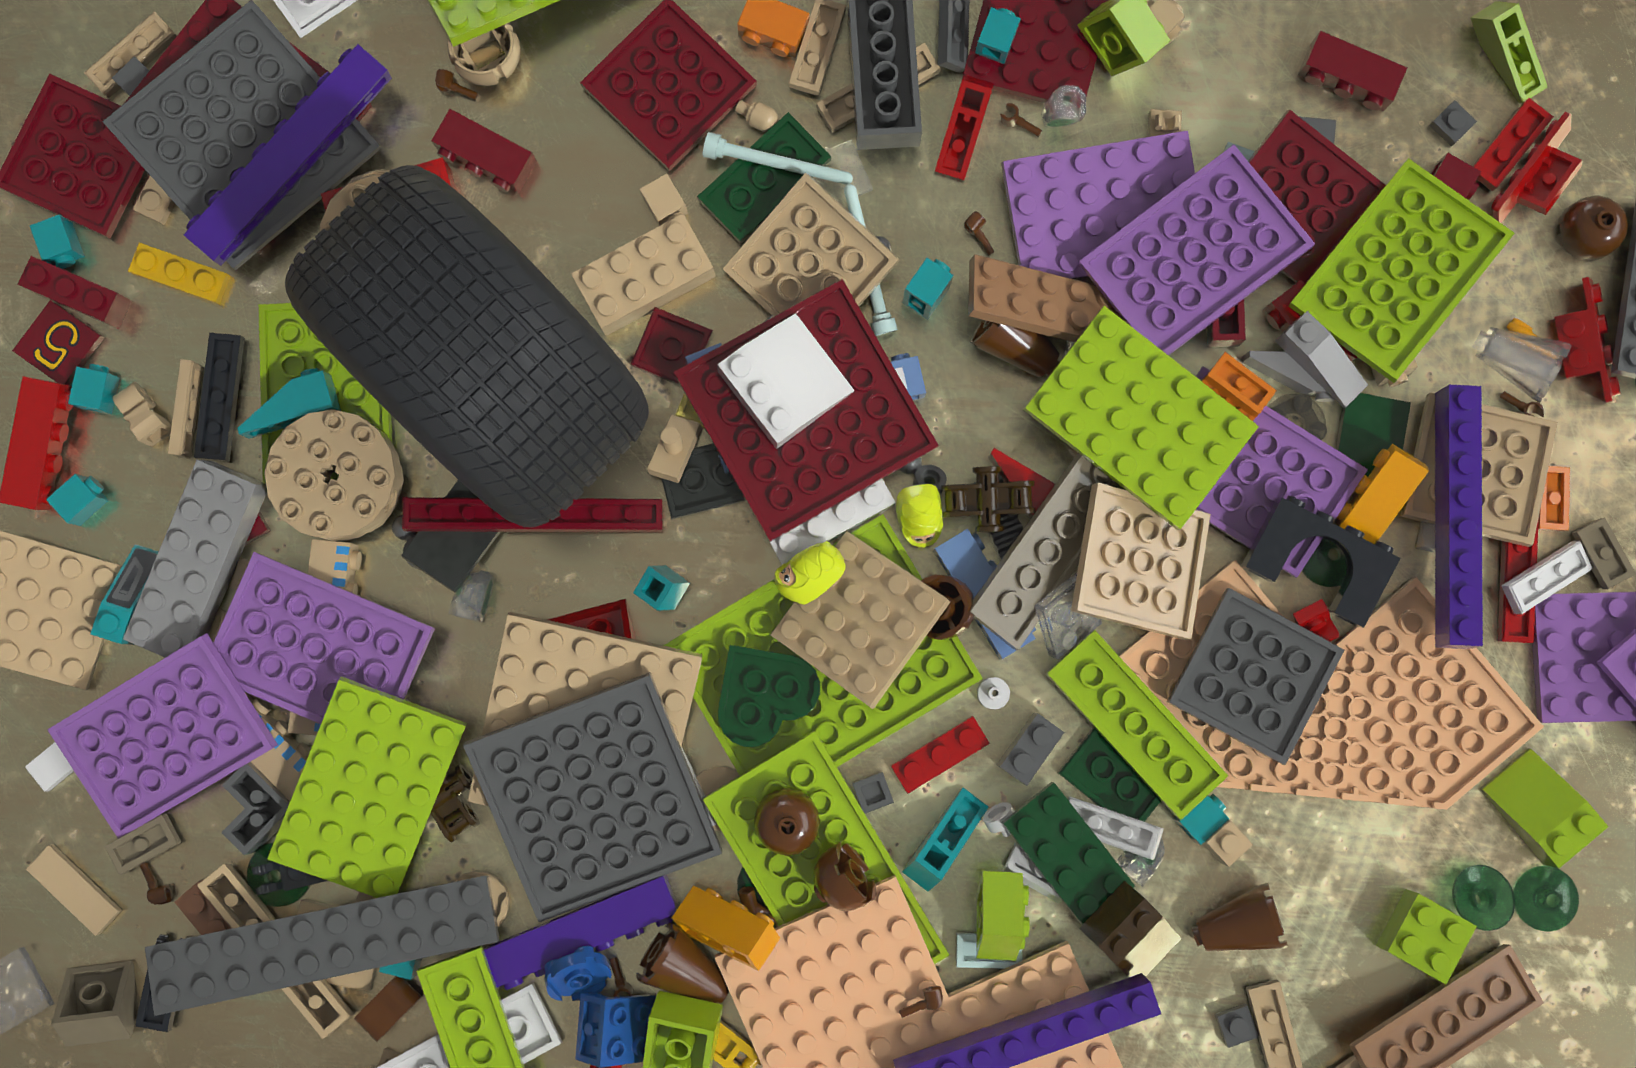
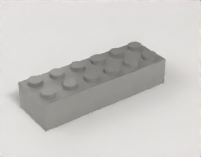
M196 460L123 640L166 658L206 633L209 634L267 494L265 483L214 461Z

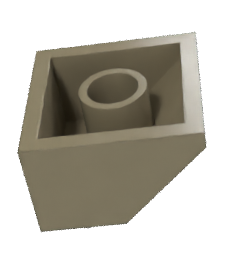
M124 961L67 969L51 1023L66 1047L131 1039L138 1013L133 962Z

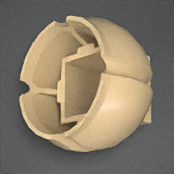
M510 23L455 47L452 46L448 39L447 45L448 57L451 63L455 65L456 72L466 81L482 86L496 85L500 78L504 77L507 79L517 67L521 51L520 41L517 34L513 32ZM496 40L505 55L478 70L469 54Z

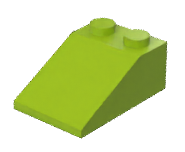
M1530 748L1481 788V791L1540 862L1546 866L1561 868L1609 827L1588 801Z
M659 990L649 1015L643 1068H712L723 1005Z

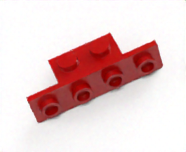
M1565 111L1558 121L1553 120L1546 131L1545 139L1540 145L1536 144L1531 149L1527 158L1528 162L1522 169H1517L1514 172L1505 193L1497 195L1491 206L1494 219L1502 223L1516 203L1546 215L1580 170L1582 159L1557 149L1571 131L1570 113Z
M1585 277L1582 278L1588 309L1554 317L1566 379L1600 373L1605 401L1608 404L1616 403L1615 396L1620 395L1621 392L1617 376L1611 377L1609 367L1613 362V350L1611 345L1605 346L1603 336L1609 330L1605 314L1599 315L1597 303L1603 302L1599 283L1593 284L1591 278Z

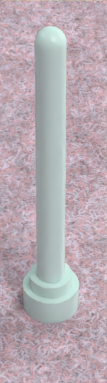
M708 132L705 139L703 157L716 160L717 157L723 158L725 155L799 174L807 173L812 177L845 185L853 181V176L849 172L726 143L727 140L721 138L720 134Z
M849 184L844 188L848 210L865 226L856 187ZM879 283L870 294L875 315L872 316L873 323H870L875 336L898 330L895 317L891 318L890 312L886 311Z

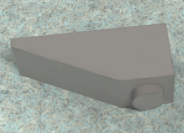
M1308 311L1297 318L1275 340L1343 408H1346L1368 386L1332 334Z
M1249 351L1242 356V363L1304 396H1315V401L1331 402L1335 400L1286 352Z

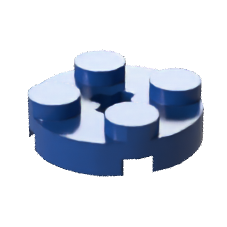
M591 946L579 947L572 954L547 962L544 967V981L547 993L551 998L563 1001L562 996H572V1001H579L581 993H599L606 987L605 980L608 977L611 979L612 976L608 959L603 954L594 952Z

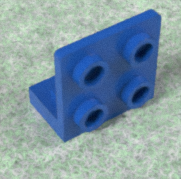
M593 992L581 993L575 1060L599 1068L643 1062L649 1015L656 996L645 994L611 998Z

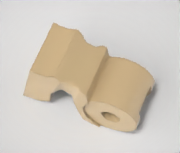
M132 382L113 396L115 405L124 415L123 418L130 423V430L138 441L153 447L171 434L172 425L153 411L156 403L138 383Z

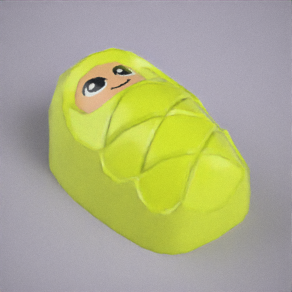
M932 484L906 487L897 495L896 515L901 531L907 541L916 547L933 545L941 535L943 528L941 498L938 488Z
M827 541L817 543L797 553L788 562L781 565L774 575L775 585L780 594L785 598L805 605L828 590L843 575L846 565L843 556L836 547Z

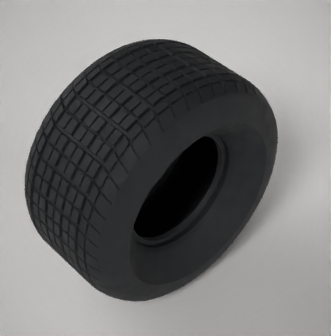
M405 165L392 169L390 173L386 172L378 177L380 181L378 184L372 182L365 189V194L361 193L353 200L355 203L353 207L348 205L340 213V217L336 216L329 223L330 229L328 231L322 229L315 236L316 240L312 239L305 245L304 249L306 252L304 254L297 253L293 259L294 264L291 263L285 279V288L289 300L309 329L348 372L431 455L486 505L506 520L522 527H536L549 522V519L554 520L560 516L559 511L561 509L566 510L573 503V499L577 500L584 493L582 489L584 486L590 487L597 480L596 477H600L607 470L606 465L608 463L613 465L620 458L619 454H624L631 447V441H637L649 415L648 403L643 390L620 358L578 310L466 198L439 176L419 166Z

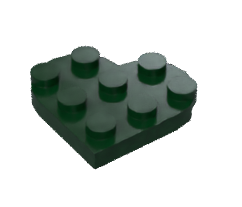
M730 645L718 707V722L723 733L733 743L743 747H758L771 741L778 733L783 720H796L804 717L816 706L820 696V680L816 670L807 661L795 656Z

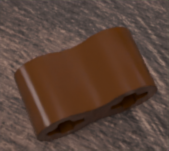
M395 976L354 1019L378 1042L422 996L404 978Z

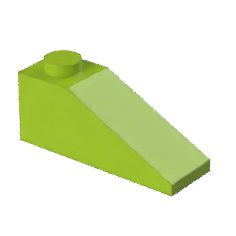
M1495 1L1470 17L1480 46L1518 103H1523L1526 99L1532 98L1548 87L1519 3Z

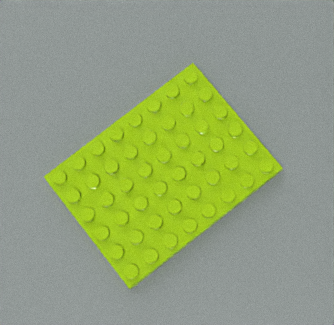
M884 514L851 533L920 581L922 580L921 575ZM839 540L832 545L835 547ZM773 579L663 645L703 654L693 698L739 775L814 730L838 767L983 679L958 636L947 640H937L926 636L874 709L812 666L820 680V696L816 706L804 717L796 720H783L778 733L771 741L758 747H743L733 743L723 733L718 722V707L729 646L735 645L803 659L771 636L794 601L780 594Z

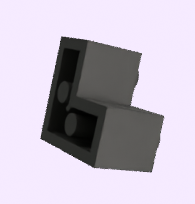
M249 762L240 767L222 785L245 808L221 832L244 856L257 852L279 830L290 803Z

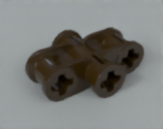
M1001 466L973 467L972 471L976 474V484L941 485V490L945 492L946 511L942 513L943 518L978 515V526L975 527V532L1004 531V526L1000 522V514H1032L1036 512V508L1032 507L1031 487L1035 486L1034 481L999 483L998 473L1001 472Z
M461 764L457 765L455 771L451 774L447 771L430 813L442 834L451 843L457 839L456 836L470 826L476 827L480 824L476 813L462 795L466 790H470L472 777ZM459 781L458 784L449 789L450 786ZM460 818H463L461 821L453 825L454 822H456Z

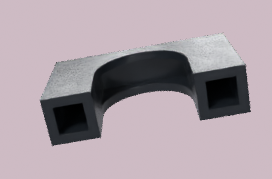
M1288 495L1286 499L1277 498L1241 567L1269 582H1275L1291 551L1298 543L1312 536L1328 539L1341 550L1346 562L1345 579L1329 608V613L1356 627L1364 628L1401 558L1392 554L1394 548L1377 540L1375 544H1372L1363 539L1365 534L1360 530L1348 525L1343 529L1333 524L1335 521L1334 517L1319 510L1314 514L1304 509L1306 503Z

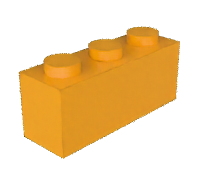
M1391 444L1388 450L1382 449L1373 462L1375 468L1368 477L1366 475L1363 476L1354 490L1356 492L1350 503L1346 502L1337 516V526L1345 529L1348 525L1360 530L1365 534L1363 539L1372 544H1375L1376 540L1380 539L1429 472L1425 463L1394 444Z
M693 885L672 916L676 925L689 937L757 971L761 969L780 939V936L773 927L774 922L768 916L760 912L754 915L748 912V909L738 901L732 900L729 903L723 900L719 893L710 888L704 891Z

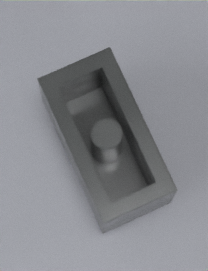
M1033 713L997 763V766L1027 786L1065 732L1040 714Z

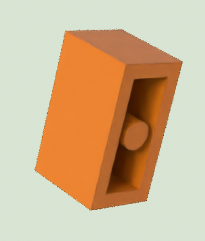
M747 0L737 23L738 35L750 45L758 46L761 44L769 47L778 56L787 57L789 55L796 58L808 25L810 13L778 0Z

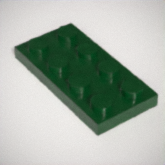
M789 112L750 147L751 149L821 166H826L831 161V155ZM737 159L697 196V199L742 244L756 231L804 174Z
M1050 782L1001 822L1081 925L1124 881L1133 888L1136 887L1054 782Z

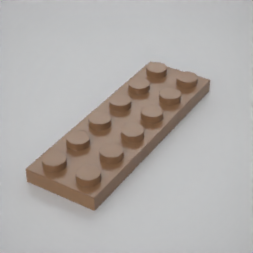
M976 254L969 261L968 316L1072 342L1077 341L1103 306H1106L1120 317L1096 285Z
M1503 944L1449 979L1447 984H1441L1349 1044L1362 1068H1447L1544 1004L1512 946Z

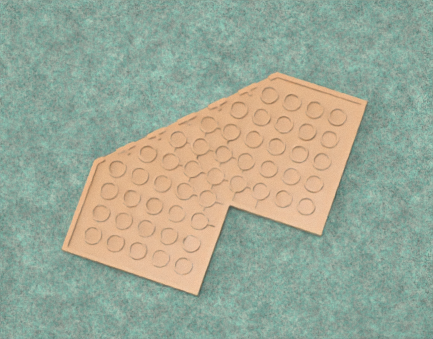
M1236 560L1231 561L1199 588L1192 639L1182 640L1147 631L1119 655L1229 775L1217 786L1221 788L1447 810L1544 727L1477 648H1435V598L1417 577L1409 580L1372 612L1364 628L1355 626L1334 643L1345 651L1286 765L1270 759L1167 703L1227 588L1283 616Z
M896 875L875 883L877 892L875 900L863 907L852 911H840L827 904L774 928L780 939L759 971L721 952L715 954V960L763 1068H895L893 1060L1089 991L1071 947L1065 941L947 994ZM931 986L941 987L943 1002L940 1008L936 1010H928L926 1008L904 1018L901 1017L899 1010L925 1000L923 993L925 988ZM1107 1033L1009 1068H1123Z

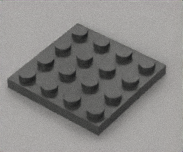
M1227 588L1167 703L1270 759L1286 765L1345 650L1242 594Z

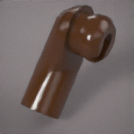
M746 886L738 891L741 904L748 909V912L754 915L760 912L768 916L774 922V927L775 918L769 909L757 902L754 887Z

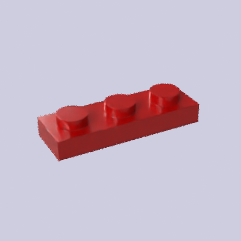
M1526 99L1473 165V167L1481 171L1477 180L1491 191L1497 189L1554 116L1532 99Z
M971 716L890 766L908 794L990 743L974 716Z

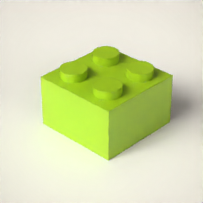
M1108 0L1077 24L1111 76L1146 63L1171 41L1165 33L1163 25L1156 19L1148 7L1146 0Z
M983 871L976 896L977 959L1016 961L1019 950L1025 948V937H1029L1030 922L1029 917H1024L1025 905L1028 906L1029 886L1023 885V873Z
M1405 889L1376 946L1429 977L1447 984L1477 926L1423 895Z

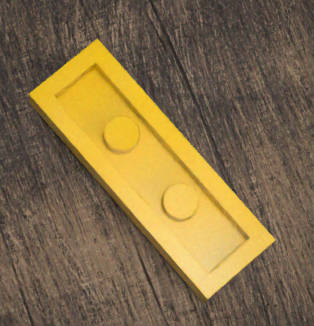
M140 242L128 269V272L133 275L218 305L222 301L231 278L225 272Z

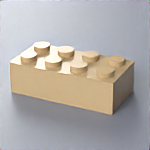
M683 213L571 273L605 336L652 312L654 307L659 308L716 277L714 267Z

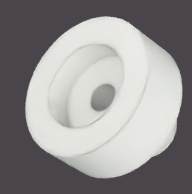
M990 677L979 684L977 698L985 708L1000 709L1008 702L1010 689L1004 680ZM994 690H995L996 693H997L996 696H993V695H992V692H993Z
M1009 802L999 803L985 812L983 821L991 833L1001 832L1004 837H1008L1011 834L1001 822L1015 812Z

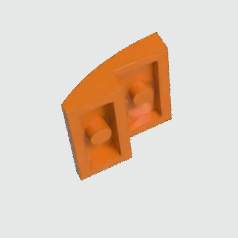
M1227 352L1223 353L1202 380L1204 384L1252 421L1261 413L1277 391Z
M1549 466L1539 513L1538 530L1569 531L1570 467Z

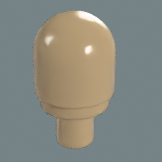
M740 100L736 106L735 111L746 116L745 121L760 131L767 132L778 122L776 111L761 102H753L750 105Z

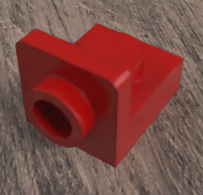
M1323 599L1293 613L1297 625L1331 642L1339 637V632L1330 618L1329 609Z

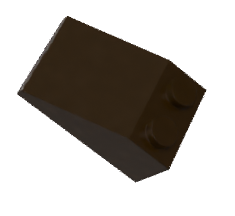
M1126 881L1079 928L1127 977L1143 973L1146 977L1181 940L1180 936L1164 917Z

